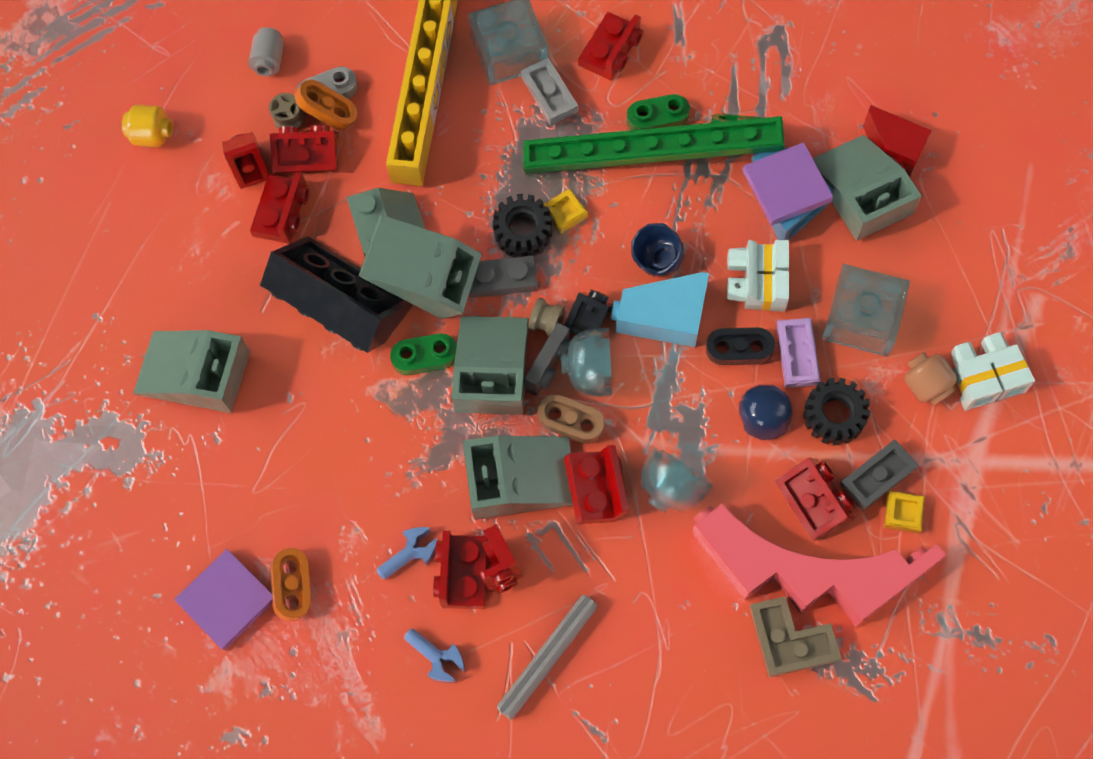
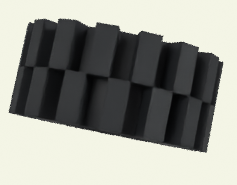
M517 194L516 201H513L512 196L506 198V205L501 201L498 205V211H494V220H492L494 238L496 242L498 241V247L501 250L506 248V254L509 256L516 252L517 257H523V253L534 257V250L538 254L543 252V245L548 246L550 237H552V217L548 206L544 207V202L541 199L534 202V196L528 194L527 200H523V194ZM521 217L530 218L534 221L535 228L527 235H516L510 229L512 221Z
M829 378L826 384L821 381L810 392L804 406L803 419H807L805 423L807 430L813 429L811 435L814 438H817L818 435L823 437L822 443L827 444L829 440H832L833 445H840L841 441L847 444L851 442L853 437L856 439L865 427L870 416V410H868L870 405L869 399L864 400V390L860 389L857 391L855 389L857 384L853 381L849 386L845 384L846 379L840 378L838 382H834V378ZM832 400L843 402L849 409V418L842 423L831 422L824 415V405Z

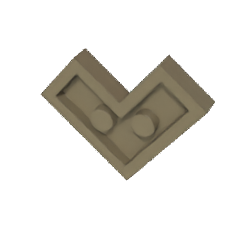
M786 596L750 604L749 609L768 678L839 662L842 659L831 623L800 631L795 630Z

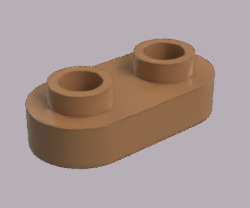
M549 395L538 406L539 422L545 429L585 444L596 442L603 435V415L593 407L561 395ZM553 411H558L561 413V417L553 420L549 417V414ZM584 423H590L593 425V429L586 432L581 429V426Z

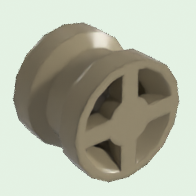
M281 93L271 100L269 111L277 129L278 127H298V130L302 128L305 123V115L303 110L297 105L295 95Z
M539 297L530 315L528 329L534 331L541 329L550 336L556 324H562L565 306L560 304L550 305L546 299Z

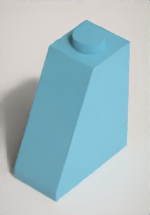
M700 272L623 289L621 301L614 300L611 320L616 321V333L695 347L709 273Z

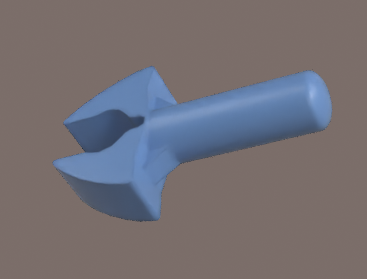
M417 527L404 531L403 535L407 539L405 548L377 568L378 575L382 579H387L412 559H422L428 565L435 555V546L438 539H434L424 548L417 547L419 539L431 532L430 528Z
M412 628L406 632L404 640L432 662V670L427 674L428 677L438 682L456 683L454 678L443 671L441 661H452L465 672L464 662L457 647L452 644L449 650H439L415 629Z

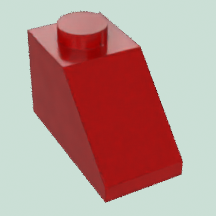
M872 105L867 112L863 124L868 139L898 163L910 177L932 130Z
M253 131L247 134H237L231 139L222 142L225 159L240 189L267 180L269 172Z

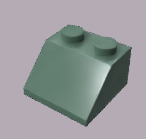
M375 188L346 197L365 256L380 215L425 229L414 193Z

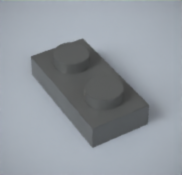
M533 256L479 261L470 290L471 298L537 291Z
M560 323L556 324L524 378L525 390L538 396L543 387L549 388L556 374V371L553 369L559 359L564 361L572 348L570 328Z
M894 439L842 480L840 486L861 510L865 511L914 472L919 465Z

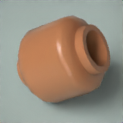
M923 352L907 363L911 369L905 374L904 381L918 401L922 403L930 401L934 405L956 390L953 385L957 381V375L941 354H934L928 357Z

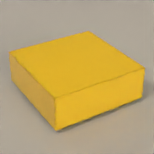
M570 188L544 203V207L548 206L552 223L561 234L588 218L587 210Z
M889 491L886 497L883 528L919 534L922 531L925 497Z

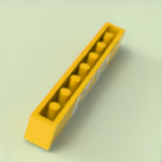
M419 0L386 161L391 183L423 186L458 0Z

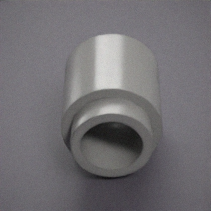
M264 27L259 29L253 36L248 64L260 76H270L278 73L280 70L284 41L279 31Z

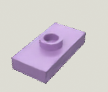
M812 319L777 320L776 328L785 388L817 386L821 380Z

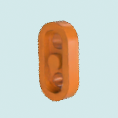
M308 79L303 81L295 92V101L303 111L337 130L349 128L357 118L356 107L349 99L316 80Z
M295 548L281 550L276 554L271 563L273 609L276 615L285 621L301 619L309 610L311 604L308 559L303 552ZM284 564H291L294 567V573H285L282 566ZM291 598L295 600L296 608H287L285 606V599Z

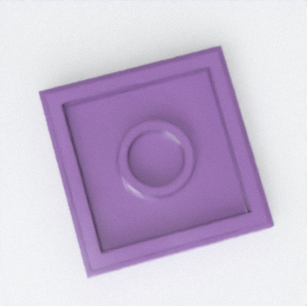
M804 142L743 166V173L771 226L832 202L833 195Z
M228 549L174 599L224 651L273 604L272 594Z

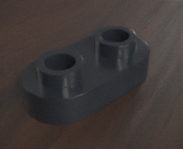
M759 327L717 329L709 335L706 342L708 358L718 365L761 364L771 358L775 348V340L772 334L766 329ZM757 344L761 346L762 351L755 352L750 346ZM718 346H725L728 348V352L720 353L716 348Z

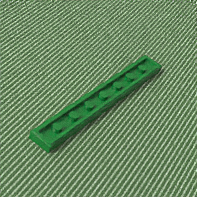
M782 116L523 140V169L525 174L783 151L785 150Z

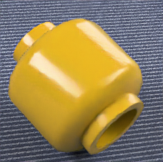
M137 104L131 107L129 112L124 113L122 132L125 137H128L132 145L159 148L165 143L167 137L170 138L172 136L173 122L171 118H167V114L162 107Z

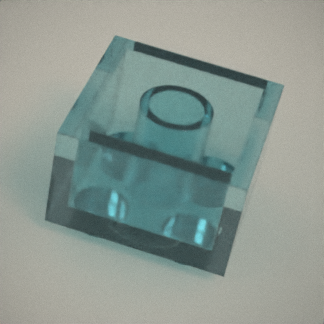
M511 0L468 13L470 34L489 85L521 76V70L548 58V45L530 0Z
M843 264L836 280L821 339L888 357L896 342L910 281Z

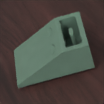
M865 135L813 158L824 181L833 189L832 204L856 241L913 215L922 197L906 171Z
M380 215L359 277L440 319L463 314L482 253L455 238Z
M461 316L452 385V403L455 413L524 415V378L526 375L528 318Z
M210 330L153 331L133 393L134 395L232 413L250 350L241 336Z
M492 436L463 441L471 509L475 520L573 505L563 459L567 454L571 453L569 437Z

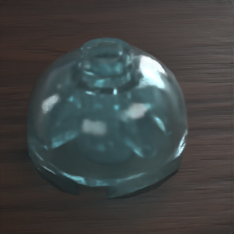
M594 328L578 333L570 341L568 353L561 354L562 374H569L571 385L584 395L596 397L612 396V387H604V385H610L611 378L609 328Z
M655 446L642 466L641 482L643 488L651 496L648 502L666 513L668 508L680 512L691 510L702 502L713 486V483L703 475L701 479L697 477L693 468L666 451H660Z

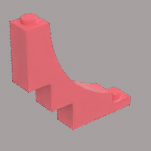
M723 503L715 509L709 506L701 511L694 518L696 523L692 530V534L744 600L771 580L776 582L800 613L829 593L856 627L932 569L946 556L938 544L928 551L922 546L906 560L897 550L877 556L847 560L806 556L779 547L757 535L741 523Z

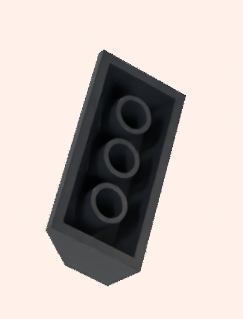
M309 236L272 251L260 286L271 292L275 298L289 303L300 314L311 317L322 324L327 331L338 334L349 341L354 348L366 353L383 345L413 306V304L359 277L361 268Z

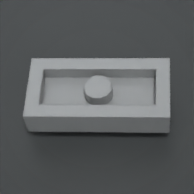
M549 58L520 71L523 82L550 126L578 113V104Z

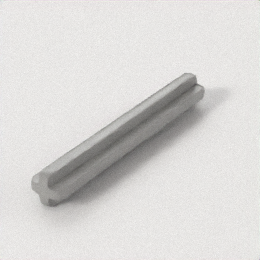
M582 595L498 703L497 709L505 717L513 719L596 611L597 604L590 597Z

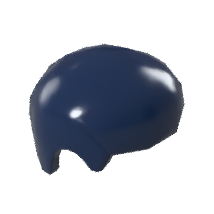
M663 223L647 224L637 231L631 241V255L640 269L648 275L659 278L665 277L679 268L684 258V243L679 235L668 225Z
M757 385L746 390L742 400L739 402V414L744 430L749 435L760 440H774L785 434L792 418V406L787 394L775 385Z

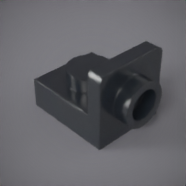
M590 289L589 294L579 292L564 326L570 328L571 334L592 344L595 343L608 313L612 312L613 305L607 302L609 297L593 289Z

